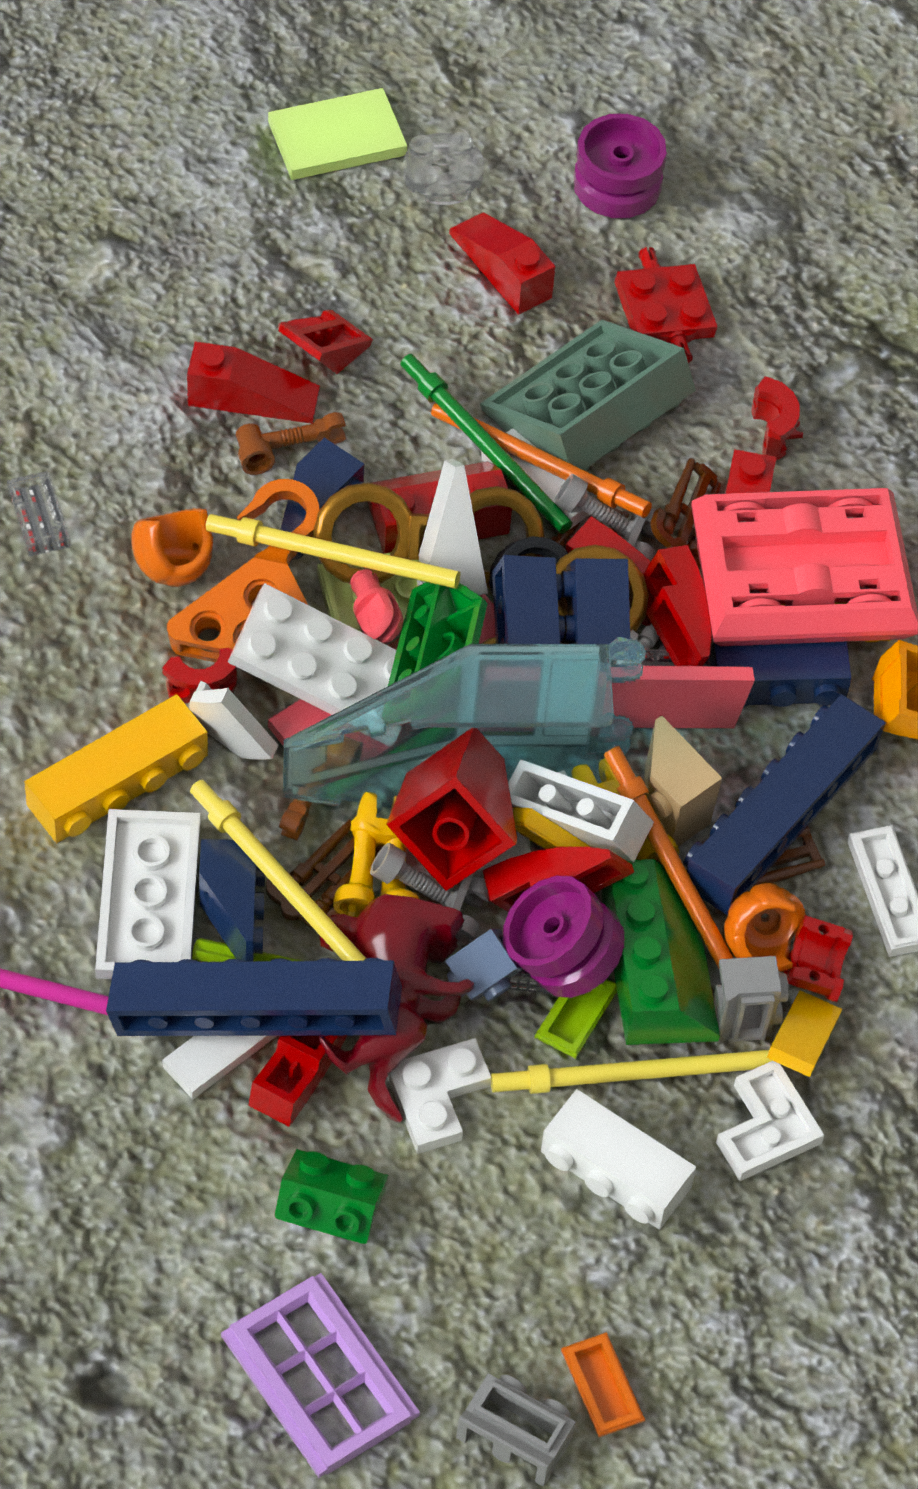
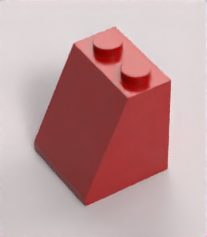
M476 726L470 728L406 773L386 823L390 830L445 891L517 843L505 760Z

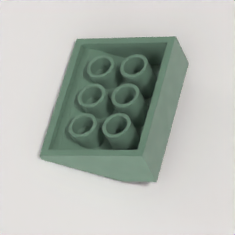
M600 320L481 402L480 406L482 411L506 432L513 428L537 448L587 471L590 465L607 453L618 449L621 443L638 431L649 427L652 421L666 411L677 407L683 399L695 392L696 389L684 348L617 324Z

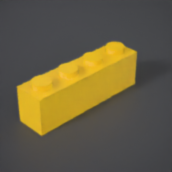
M176 694L25 780L26 805L56 844L69 836H78L91 823L107 815L109 809L122 810L129 801L145 792H153L159 789L167 779L182 770L187 771L197 767L208 756V731Z

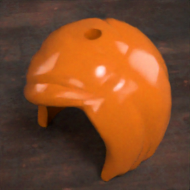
M185 509L140 519L134 524L131 533L132 551L140 570L156 583L171 587L185 586L201 577L210 565L213 551L212 532L206 531L207 509Z
M773 883L755 885L750 891L739 895L731 904L724 924L725 941L736 958L776 956L778 972L791 969L793 963L788 960L791 950V939L796 935L798 926L806 915L805 908L799 898L784 888L778 887ZM763 914H768L766 918H761Z

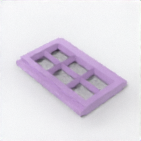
M322 1273L315 1277L311 1276L231 1324L230 1328L221 1332V1337L318 1478L333 1472L404 1428L420 1415L417 1407Z

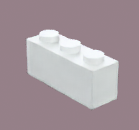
M521 759L508 782L512 807L532 808L593 848L609 849L621 858L633 863L654 823L632 799Z
M578 1089L575 1090L543 1133L541 1152L545 1154L546 1159L554 1167L562 1171H571L583 1179L592 1192L601 1197L609 1196L624 1206L626 1212L640 1223H650L660 1230L692 1188L696 1171L695 1165Z

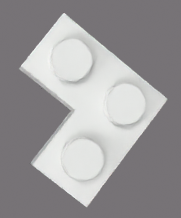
M476 1038L406 1058L388 1075V1081L417 1154L462 1141L463 1130L450 1099L491 1087V1075Z
M771 1061L736 1077L734 1087L753 1116V1119L719 1133L716 1144L739 1182L822 1144L825 1136L781 1064Z

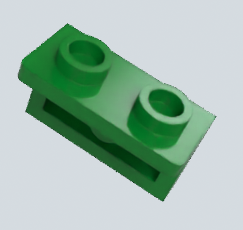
M296 1149L281 1179L275 1218L366 1244L370 1237L374 1215L385 1193L389 1175L374 1171L365 1165H352L334 1160L320 1152H306Z

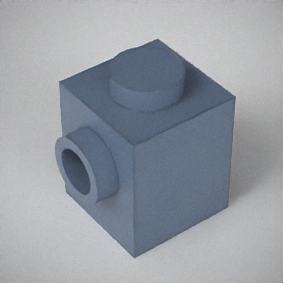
M490 929L445 960L451 969L447 973L450 982H460L465 979L474 982V989L466 993L471 1000L481 999L484 996L488 1002L492 1001L510 989L512 986L508 979L523 970L509 957L503 945V933L500 929Z

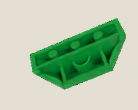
M428 582L413 588L387 690L469 647H478L488 603L461 583H459L456 589ZM458 664L384 701L380 717L385 722L426 716L440 708L451 706L455 702Z

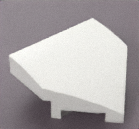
M200 681L190 700L189 710L208 731V734L241 758L272 759L278 744L229 688L212 690L207 683Z

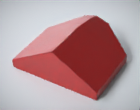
M325 310L321 316L294 319L287 322L283 321L278 325L279 332L335 374H338L367 350L373 341L371 337L333 310Z

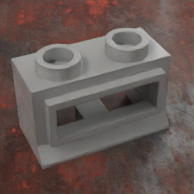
M776 956L720 959L719 970L722 985H715L714 1000L720 1032V1039L715 1042L716 1046H719L728 1039H732L733 1042L764 1040L766 1036L771 1035L774 1024L782 1023L783 1012L781 1002L788 1001L786 974L778 972Z
M488 1373L468 1407L459 1417L456 1438L465 1443L472 1431L493 1442L492 1454L498 1460L509 1463L515 1454L537 1466L535 1482L544 1487L573 1438L576 1421L569 1418L571 1416L569 1410L561 1403L552 1399H545L541 1403L527 1395L526 1387L514 1377L501 1375L500 1379ZM488 1400H491L547 1431L552 1436L546 1443L484 1408Z

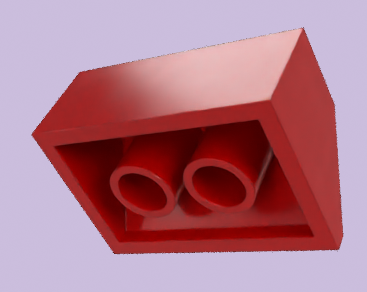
M486 461L464 465L469 493L477 489L494 486L507 488L502 470L492 463ZM442 470L371 483L388 487L405 500L412 513L430 514ZM367 501L383 554L390 553L395 548L398 537L396 520L391 511L382 504ZM491 505L473 513L478 539L510 534L512 508L502 505Z

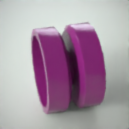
M608 114L594 119L585 126L578 139L577 162L574 170V190L582 204L594 213L610 218H631L645 213L655 205L662 190L663 170L667 155L666 142L659 129L646 119L631 114Z
M553 876L538 881L520 895L510 908L503 926V945L509 957L522 969L530 973V976L543 989L556 997L573 998L588 993L603 983L618 965L624 949V928L618 917L605 904L601 903L585 884L572 876Z

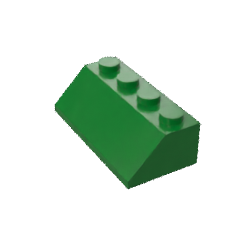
M654 859L635 860L634 863L626 860L633 865L635 873L602 889L603 904L618 917L624 928V949L619 963L614 969L626 1045L719 1041L720 1032L703 939L663 865Z

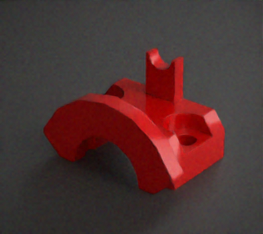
M765 376L758 386L755 387L751 412L753 419L767 422L762 454L774 456L776 460H780L786 455L787 447L785 440L803 438V432L796 430L800 426V403L794 392L783 382Z
M228 647L219 649L217 661L205 669L188 667L182 662L180 656L171 657L162 667V673L166 677L169 698L177 694L184 703H190L200 681L207 683L212 690L229 688L234 693L237 687L238 667L228 663L233 650Z
M805 915L798 926L793 949L789 954L788 960L793 963L792 968L783 971L787 975L788 984L825 995L826 999L838 1002L844 979L840 978L845 955L852 943V930Z

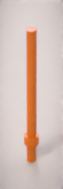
M436 403L433 405L431 410L433 417L460 429ZM474 418L506 452L563 480H566L571 474L576 475L588 483L586 491L597 495V499L611 508L619 506L642 518H646L650 513L652 503L626 491L624 484L609 477L603 480Z
M620 746L614 747L603 755L620 785L617 791L619 795L634 800L653 820L654 823L647 837L719 969L720 959H732L734 957L646 796L649 790L642 777L635 776Z

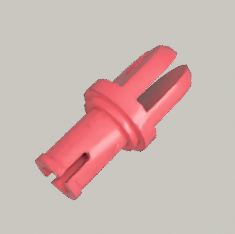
M369 569L360 570L352 576L350 581L351 588L357 597L353 607L355 617L362 633L384 644H388L402 630L403 615L394 594L380 586L376 573L372 575V571Z

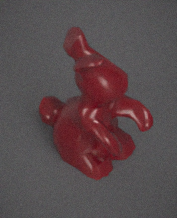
M383 894L371 900L358 917H351L346 914H332L329 918L366 959L394 960L402 984L396 1035H360L353 1049L349 1051L338 1048L324 1036H320L319 1041L331 1062L346 1075L362 1065L369 1064L370 1077L367 1090L376 1106L389 1119L401 1123L403 1116L385 1085L388 1075L407 1055L426 1040L427 1024L424 1020L441 1024L455 1015L462 998L460 995L473 990L474 982L469 979L460 982L443 981L425 973L428 962L441 964L458 947V940L455 936L462 929L465 921L461 911L414 897ZM319 935L321 947L334 952ZM423 995L445 996V998L440 1001H432Z

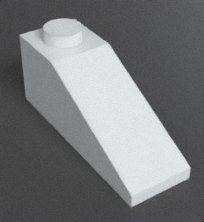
M454 459L444 460L418 555L419 561L460 571L459 583L476 594L483 595L487 594L488 590L465 466ZM416 580L418 586L425 583L424 581Z

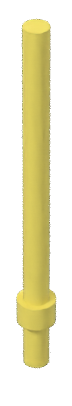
M210 514L206 521V531L235 537L237 542L256 547L261 543L454 589L458 587L460 582V571L263 526L260 520L243 517L240 521Z
M204 780L195 782L190 789V793L208 811L209 821L219 832H227L342 961L365 960V956L240 820L241 813L229 800H222Z
M769 1050L550 1069L547 1064L529 1065L526 1071L492 1073L491 1089L492 1092L529 1089L530 1094L548 1093L551 1087L753 1070L772 1060L766 1058Z

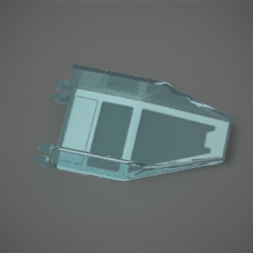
M617 637L610 644H469L285 739L283 747V797L338 807L341 800L360 803L365 792H372L377 794V814H379L382 807L391 808L393 797L398 796L407 772L470 728H478L504 758L508 782L520 759L554 772L565 770L566 775L571 778V771L575 766L587 764L598 782L596 759H604L603 754L617 746H620L623 754H627L628 750H630V736L633 734L634 726L629 721V718L620 715L616 717L614 715L612 683H625V681L630 683L640 679L644 667L642 666V661L645 660L646 655L645 646L642 645V642H638L637 639L633 640L631 638L628 640L623 637Z

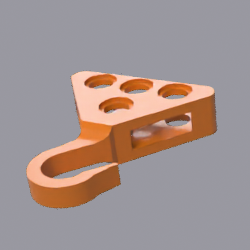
M278 479L262 486L256 492L250 504L237 516V520L241 521L243 517L255 519L266 512L268 507L274 502L285 499L293 500L305 509L306 517L303 523L293 530L292 533L313 537L317 514L320 511L319 502L314 492L305 484L293 479ZM269 546L172 617L167 623V632L172 650L181 656L210 662L217 661L219 649L228 647L233 650L250 613L252 603L255 601L264 583L308 605L289 568L290 561L298 552ZM207 629H215L220 632V635L212 641H203L198 638L199 634Z

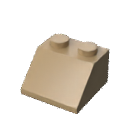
M660 716L654 723L645 764L644 783L649 790L646 796L663 828L679 847L711 824L722 777L663 716Z

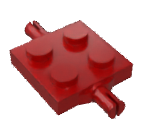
M645 247L638 253L643 269L617 271L614 281L631 330L684 348L689 364L693 360V356L687 343L695 339L714 338L718 327L696 265L661 266L659 265L655 249L649 247V250H647V247Z

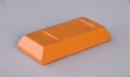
M607 1332L561 1348V1352L598 1437L645 1421Z

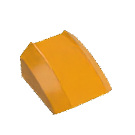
M898 640L880 657L872 677V681H874V715L886 722L883 729L884 732L918 739V646Z

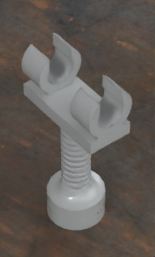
M571 474L558 491L554 503L568 512H571L574 508L585 510L592 517H596L600 522L603 521L604 524L621 533L623 539L652 561L656 555L655 549L645 542L637 541V538L641 532L645 537L657 540L652 533L650 524L656 509H651L646 518L632 513L630 520H628V518H625L623 515L621 516L620 513L612 508L610 509L609 506L603 504L598 499L592 498L586 491L588 483Z
M386 843L381 848L370 869L372 876L386 884L390 883L393 879H399V881H403L404 884L414 888L416 891L430 897L432 900L434 899L435 902L459 911L463 902L470 906L481 908L483 901L489 903L490 900L485 879L471 874L445 891L436 880L407 865L405 862L406 852L391 843ZM463 914V919L465 920L463 927L455 937L458 940L457 944L467 946L469 939L475 940L480 926L475 919Z

